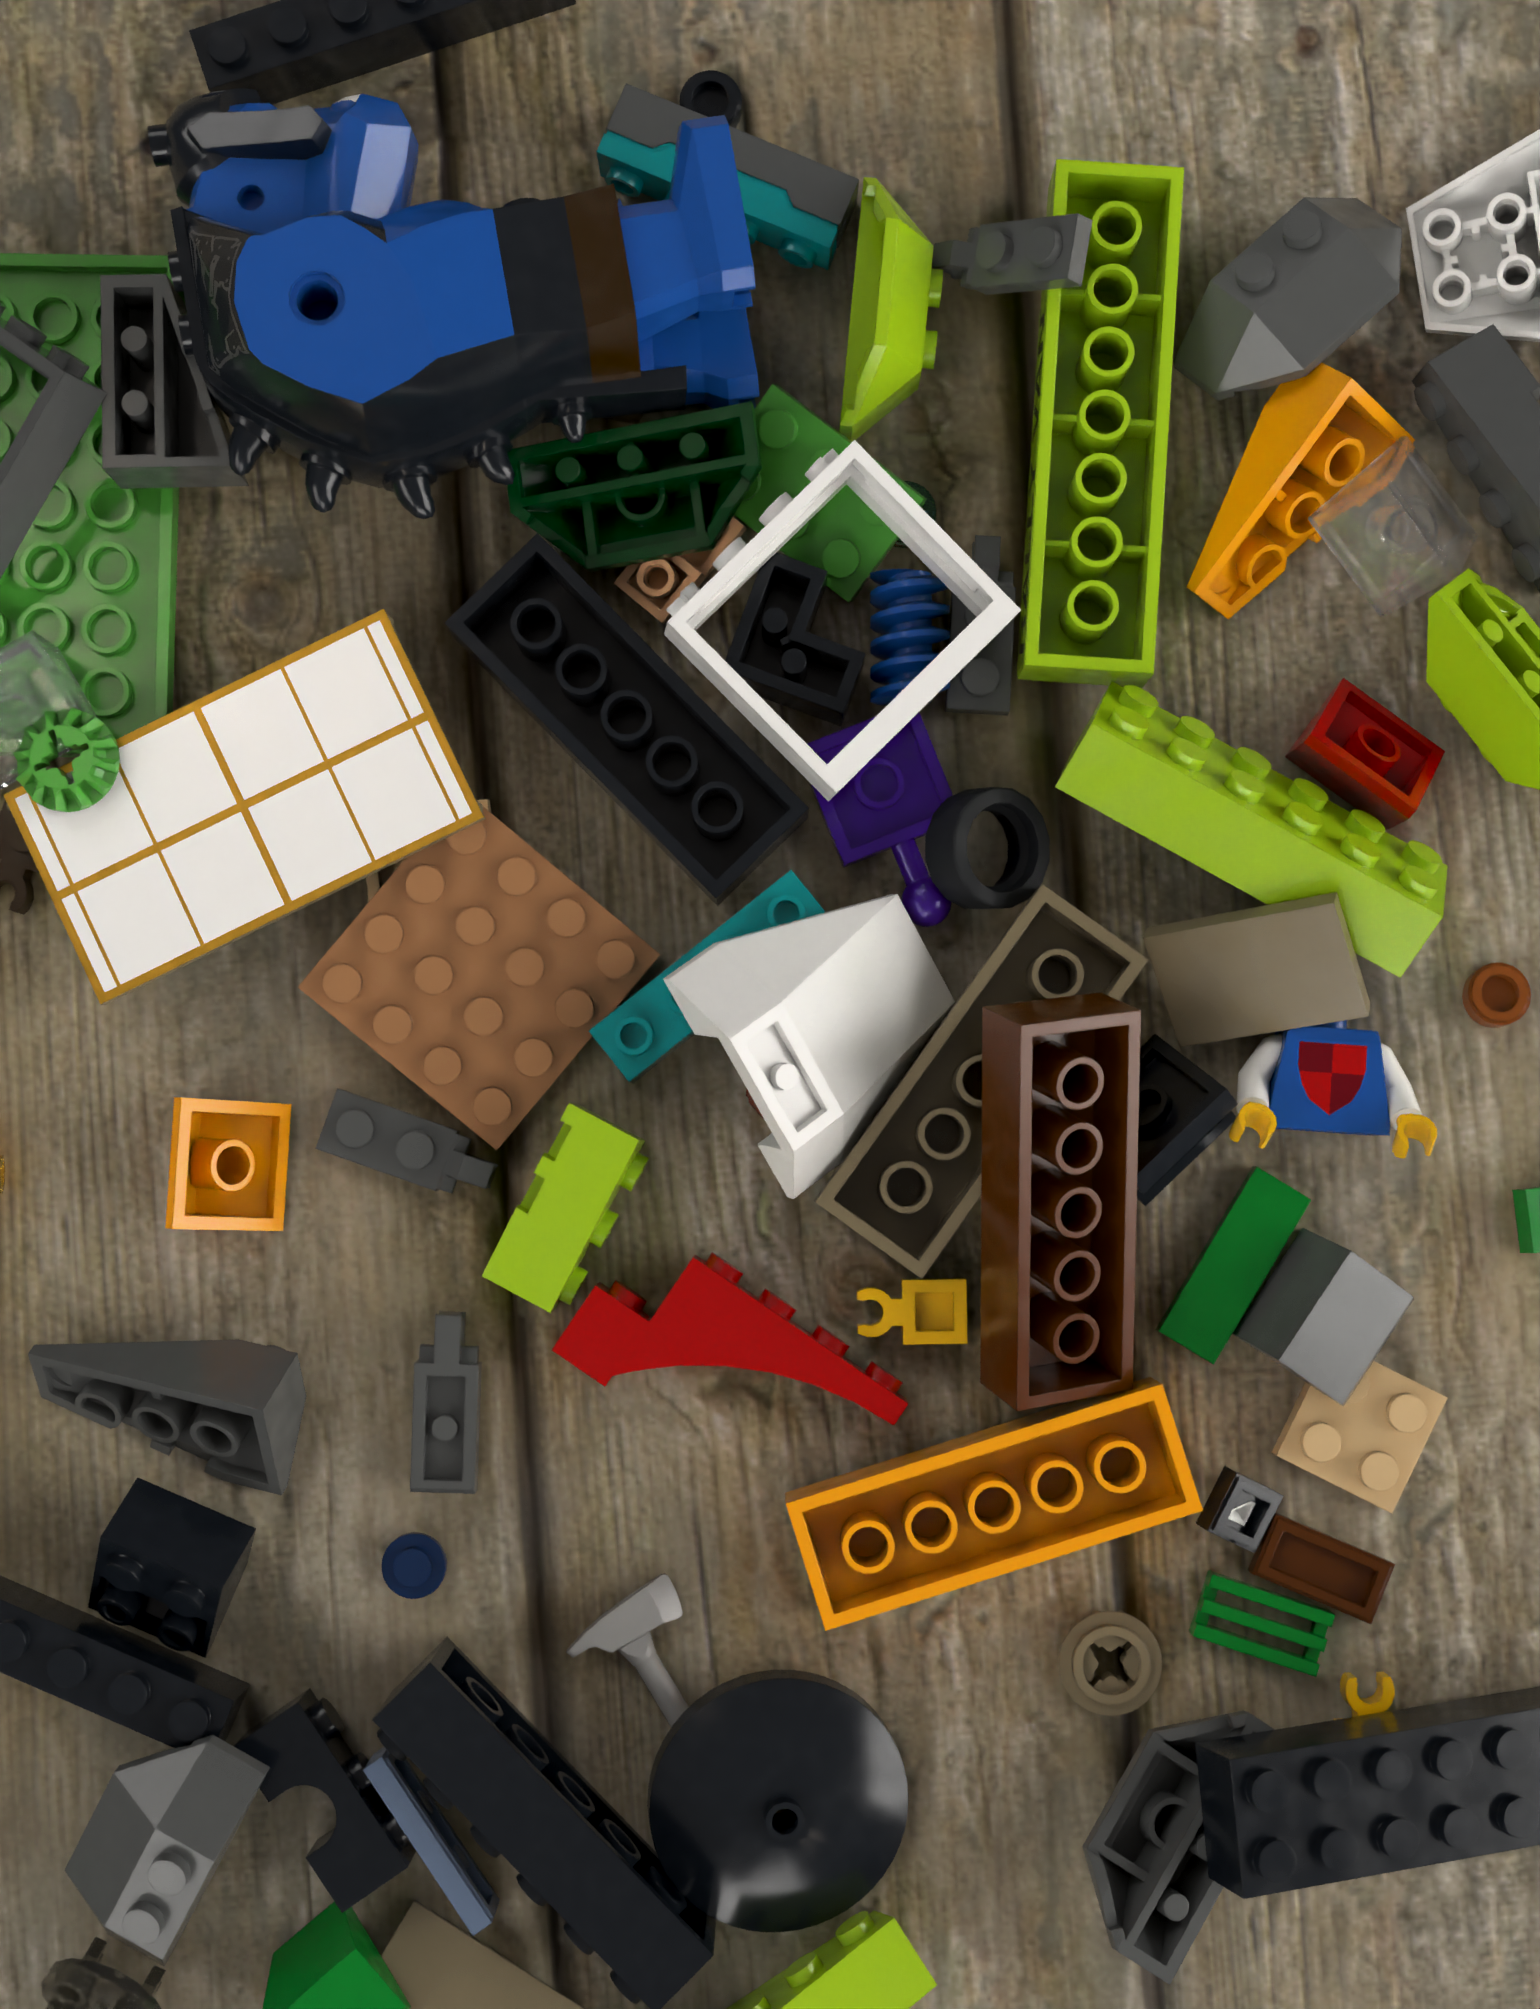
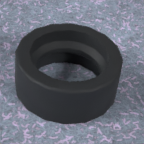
M987 787L967 789L948 797L934 812L925 836V860L932 882L947 900L964 909L1012 908L1029 900L1042 884L1050 862V837L1043 815L1030 798L1013 788ZM982 811H989L1003 826L1008 842V860L1002 876L994 886L982 885L972 872L967 856V836L973 820Z

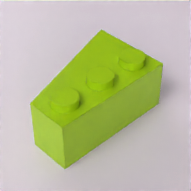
M568 1103L560 1121L564 1122L548 1154L544 1153L534 1171L536 1176L521 1204H518L482 1274V1277L549 1313L556 1309L560 1300L568 1305H571L589 1272L579 1266L590 1244L600 1249L602 1248L619 1214L609 1209L618 1191L623 1187L632 1192L649 1160V1157L639 1153L645 1140L573 1103Z

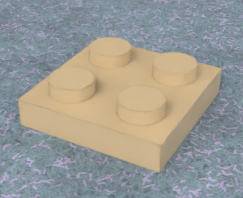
M1373 1361L1344 1407L1305 1382L1271 1453L1393 1513L1448 1398Z

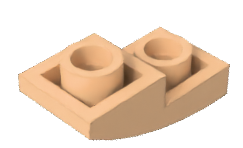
M732 517L714 549L627 565L614 584L664 624L671 617L666 609L680 596V592L692 582L699 587L714 570L715 567L712 564L715 559L735 539L741 537L747 528Z

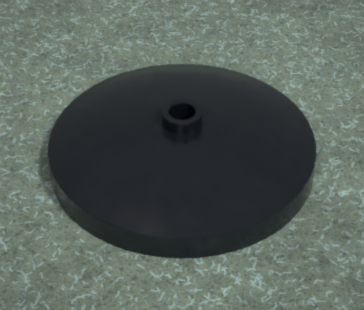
M766 1670L742 1675L722 1683L697 1699L682 1713L670 1728L656 1754L649 1779L647 1807L651 1835L659 1861L668 1878L691 1904L712 1918L733 1927L766 1933L788 1932L812 1927L838 1916L859 1902L874 1888L889 1868L900 1846L907 1821L909 1794L904 1764L895 1741L880 1716L863 1698L839 1682L818 1674L798 1670ZM781 1809H787V1811L782 1814L774 1815L777 1811Z

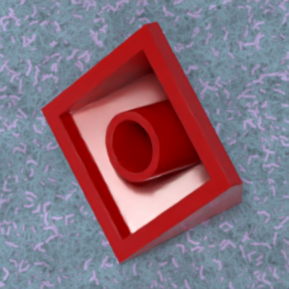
M1342 678L1285 757L1354 808L1365 811L1377 818L1387 831L1408 820L1417 811L1445 751L1348 680Z

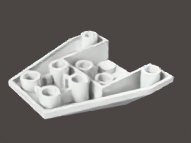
M1539 129L1406 208L1426 333L1473 336L1494 324L1505 339L1540 342Z
M898 894L882 896L715 942L663 978L694 1035L716 1037L720 1040L772 1132L757 1145L786 1196L791 1199L796 1198L843 1162L955 1003Z

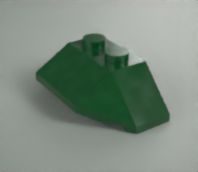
M750 401L584 434L582 441L578 443H571L566 438L513 448L508 453V457L515 472L513 484L507 485L510 513L589 572L712 550L762 469L754 406Z

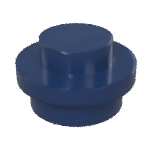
M419 1532L406 1533L396 1538L388 1546L382 1559V1574L388 1587L399 1596L409 1599H418L433 1593L442 1583L447 1571V1558L440 1543L433 1537Z

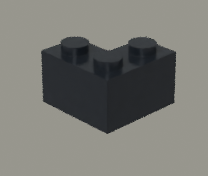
M776 552L758 571L725 661L760 697L842 726L863 670L866 653L809 633L826 589L828 571Z

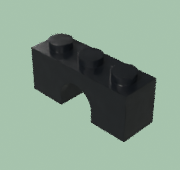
M309 1688L248 1730L234 1747L270 1767L260 1786V1790L268 1802L286 1790L300 1785L313 1786L322 1790L333 1802L336 1810V1826L317 1839L306 1859L343 1913L407 1869L416 1850L364 1773L363 1769L369 1759L361 1752L354 1755L340 1734L344 1731V1725L338 1712L327 1699L322 1698L318 1701Z

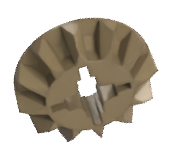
M1094 1610L1081 1621L1071 1624L1069 1633L1065 1637L1063 1644L1059 1647V1675L1063 1685L1073 1700L1090 1712L1104 1716H1118L1132 1712L1149 1700L1159 1684L1162 1673V1655L1159 1644L1153 1633L1143 1622L1122 1610L1103 1612ZM1129 1641L1123 1647L1125 1651L1120 1655L1119 1660L1124 1667V1672L1130 1678L1125 1681L1120 1675L1115 1676L1112 1672L1106 1671L1101 1676L1096 1675L1090 1682L1095 1676L1094 1671L1099 1665L1098 1660L1094 1656L1095 1652L1090 1645L1095 1643L1099 1648L1103 1647L1111 1652Z

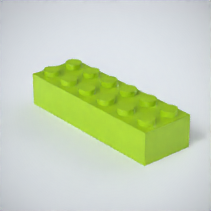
M1111 681L1078 738L1055 788L1267 905L1337 892L1355 953L1401 978L1443 918L1448 866L1442 863L1439 854L1421 842L1411 840L1406 843L1387 833L1384 825L1365 811L1353 809L1349 812L1329 801L1326 792L1313 782L1303 778H1296L1293 781L1271 769V763L1260 753L1247 747L1235 749L1215 738L1214 731L1202 721L1190 716H1182L1180 719L1160 708L1156 698L1146 690L1134 685L1122 687Z

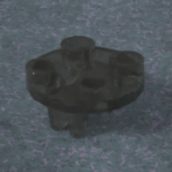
M96 1936L82 1959L69 1958L56 1961L48 1970L41 1982L42 1996L48 2004L45 2009H161L154 1997L161 1986V1980L166 1970L154 1965L141 1986L138 1982L117 1969L100 1963L108 1942Z

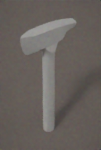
M660 1574L597 1618L569 1646L566 1653L574 1658L588 1648L598 1647L609 1653L617 1650L636 1668L670 1727L689 1708L656 1653L651 1635V1630L663 1623L678 1619L683 1614L678 1594L669 1576Z

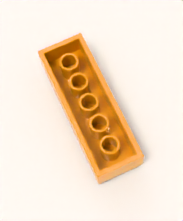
M1152 1377L1133 1382L1132 1390L1075 1400L785 1493L786 1507L825 1631L1203 1511L1163 1384Z

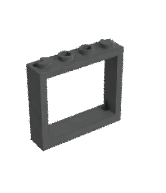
M1 303L0 345L43 375L48 381L0 464V579L107 394L103 389L84 377L89 366L82 360L56 345H53L50 352L42 346L47 336L25 321L11 315L8 322L4 320L1 316L6 307Z

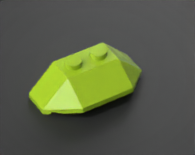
M872 177L863 178L839 432L852 442L918 390L922 369H934L938 331L926 330L928 307H940L943 269L932 268L933 244L879 180Z
M1468 568L1428 599L1426 682L1437 694L1443 707L1456 718L1475 742L1482 756L1494 766L1506 782L1540 790V628L1521 605L1496 587L1483 583L1481 577Z

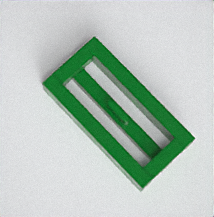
M1208 1570L1189 1632L1194 1637L1316 1677L1320 1666L1317 1662L1320 1651L1324 1652L1328 1641L1325 1635L1328 1626L1332 1627L1335 1614L1330 1610ZM1220 1590L1311 1620L1313 1622L1310 1632L1215 1601L1217 1592ZM1213 1615L1304 1645L1303 1654L1299 1655L1209 1625V1617Z

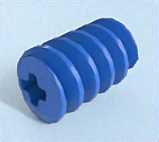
M886 569L870 573V579L881 585L870 592V604L882 610L870 617V629L875 633L883 635L871 641L870 654L875 658L884 660L870 668V679L884 685L871 692L870 702L887 706L940 654L932 651V644L950 638V631L932 626V619L950 613V606L932 601V594L949 588L938 577L932 576L927 571ZM950 682L940 692L950 689Z

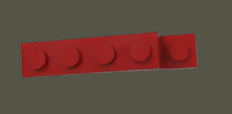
M713 1252L706 1261L697 1255L693 1256L653 1317L642 1311L647 1301L628 1286L617 1280L614 1281L610 1288L601 1282L597 1283L552 1348L553 1352L604 1387L612 1376L632 1371L672 1366H726L769 1372L815 1385L855 1402L892 1425L896 1424L908 1406L906 1398L898 1393L903 1384L901 1380L873 1361L870 1362L866 1370L859 1367L844 1356L850 1347L847 1343L820 1325L811 1334L791 1320L797 1311L793 1306L766 1288L759 1298L738 1284L743 1273Z

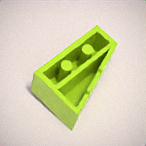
M875 1910L871 1913L861 1911L843 1922L836 1930V1936L812 1952L803 1955L788 1968L726 2009H909L935 1988L937 1983L894 1917Z

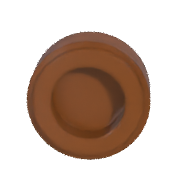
M1496 962L1477 969L1468 977L1463 988L1462 999L1466 1012L1476 1023L1489 1028H1500L1519 1020L1526 1013L1531 1001V990L1526 977L1521 971L1512 965Z

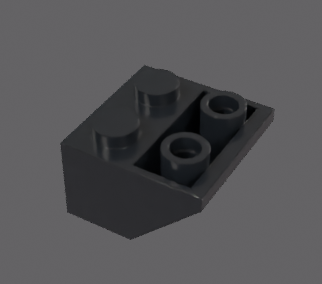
M137 1477L100 1537L88 1608L98 1611L104 1619L115 1625H130L151 1634L173 1650L190 1651L206 1658L248 1563L256 1528Z

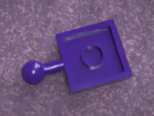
M918 713L829 802L810 782L809 784L843 868L892 849L906 884L901 901L913 924L921 927H931L941 923L948 916L952 902L947 900L932 882L915 839L926 835L934 812L953 794L921 715ZM875 717L807 744L828 764Z

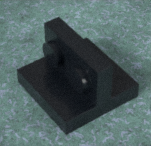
M1156 1034L1140 1047L1137 1199L1145 1206L1234 1122L1236 1116L1231 1110L1238 1105L1227 1088Z

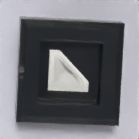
M1224 1466L1196 1524L1208 1532L1256 1553L1284 1496Z

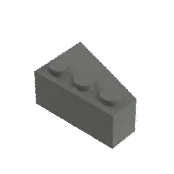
M166 274L100 275L101 386L107 392L102 401V468L121 489L249 486L245 475H237L230 467L228 452L231 434L223 412L207 388L194 354H185L179 330L178 315L187 314V310Z

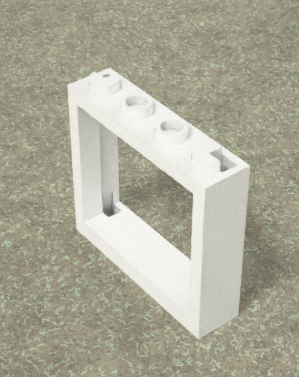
M855 440L839 455L832 448L823 458L820 456L805 473V476L811 483L794 499L787 492L780 495L760 516L759 521L765 527L748 544L741 537H738L728 545L712 564L719 572L701 589L692 582L680 592V596L666 609L672 617L667 621L664 635L828 802L1021 611L998 585ZM847 484L960 599L976 618L856 737L826 764L696 630Z

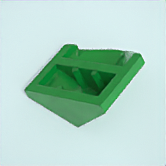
M334 1901L273 1953L262 2009H409L411 2005L353 1908L350 1907L342 1913Z

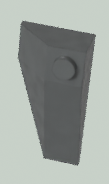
M239 1339L34 1345L28 1353L42 1398L110 1429L118 1427L121 1422L128 1424L152 1439L151 1448L168 1456L176 1446L208 1461L204 1472L223 1481L282 1495L287 1488L306 1401L298 1353L286 1351L275 1345L265 1346Z

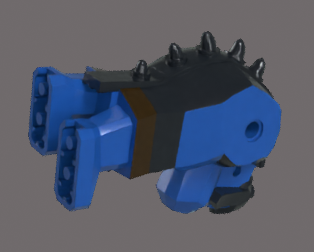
M235 88L214 91L196 96L178 105L166 124L147 127L155 166L169 165L177 197L182 203L189 206L188 209H184L181 206L170 210L177 251L168 252L169 268L175 291H184L187 314L178 315L179 330L185 354H194L199 371L214 401L229 417V422L234 427L229 440L228 456L230 467L237 475L242 476L249 473L253 469L256 460L264 451L275 454L279 448L300 459L299 465L306 470L305 486L307 495L315 510L323 513L331 510L335 504L340 485L351 484V481L394 492L401 505L417 518L427 519L433 517L435 513V504L431 496L430 485L435 483L440 476L465 466L470 468L480 467L485 476L493 482L503 485L513 484L515 472L508 457V453L513 448L511 441L527 433L540 423L552 422L554 425L560 426L569 442L578 443L584 437L586 421L592 418L638 424L645 413L685 410V405L706 404L714 409L751 401L754 409L756 408L755 398L759 397L758 374L746 312L747 307H753L750 290L756 288L754 264L729 124L725 115L682 121L678 128L670 194L667 200L623 206L620 198L616 199L614 184L546 200L520 198L508 202L504 207L494 209L481 208L468 202L444 199L410 206L418 162L419 144L397 102L366 94L345 97L333 103L331 107L313 109L310 105L277 109L270 103H262L258 91L254 89Z

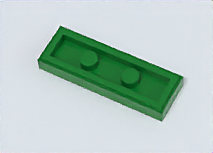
M1252 1166L1155 1330L1214 1365L1307 1209L1311 1199L1257 1166Z

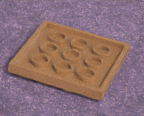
M483 807L485 820L405 858L300 983L298 988L497 1151L591 1039L592 1035L589 1030L616 1009L660 954Z

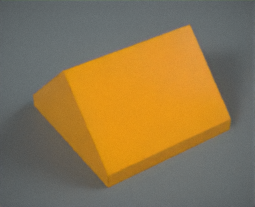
M174 1097L165 1228L283 1231L292 1104Z

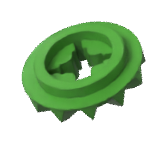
M70 707L68 710L44 711V716L33 725L23 727L24 737L20 747L13 751V754L17 760L19 774L16 780L31 796V800L54 811L76 812L93 806L112 788L119 770V748L113 733L100 719L92 714ZM57 739L61 740L66 747L72 750H84L80 752V756L72 760L74 771L71 774L73 779L69 778L64 771L58 768H45L50 766V762L58 757L56 747L59 744Z

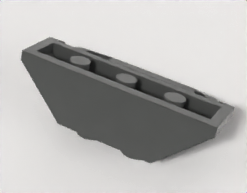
M1304 197L1210 280L1174 359L1175 369L1217 401L1234 397L1236 391L1263 389L1306 377L1399 294L1402 228L1358 198Z
M1244 1710L1148 1729L1082 1846L1111 1947L1169 1985L1224 1888L1208 1876L1195 1743L1275 1730Z
M215 1735L195 1740L188 1746L164 1750L118 1766L65 1868V1872L108 1935L165 1966L270 1769L269 1766Z

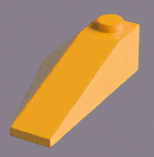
M1322 362L1306 377L1281 383L1262 409L1187 584V588L1229 620L1285 571L1288 556L1308 539L1317 544L1332 531L1329 523L1331 519L1352 501L1361 506L1372 497L1394 470L1415 439L1355 380Z

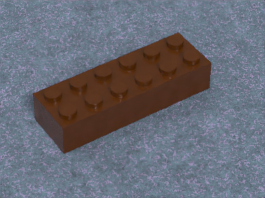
M1101 992L982 1007L980 1383L1016 1411L1133 1389L1141 1010Z

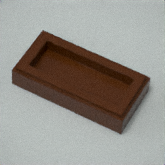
M1275 1513L1256 1553L1253 1555L1248 1571L1258 1577L1371 1624L1395 1564L1385 1558L1279 1513Z

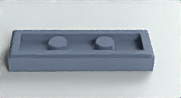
M385 1747L381 1748L372 1755L363 1771L472 1936H474L493 1922L500 1899L407 1759L401 1761L394 1757Z

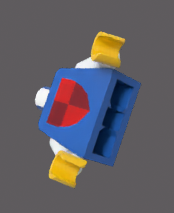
M1347 1020L1277 1031L1275 1035L1262 1039L1238 1073V1105L1236 1106L1238 1115L1229 1131V1138L1234 1142L1240 1140L1245 1127L1253 1128L1258 1132L1260 1136L1259 1148L1263 1149L1275 1129L1390 1136L1391 1126L1396 1130L1392 1143V1152L1396 1157L1406 1158L1409 1149L1408 1138L1420 1141L1425 1148L1426 1156H1430L1437 1138V1128L1429 1118L1422 1116L1408 1078L1392 1049L1381 1043L1378 1031L1347 1029Z

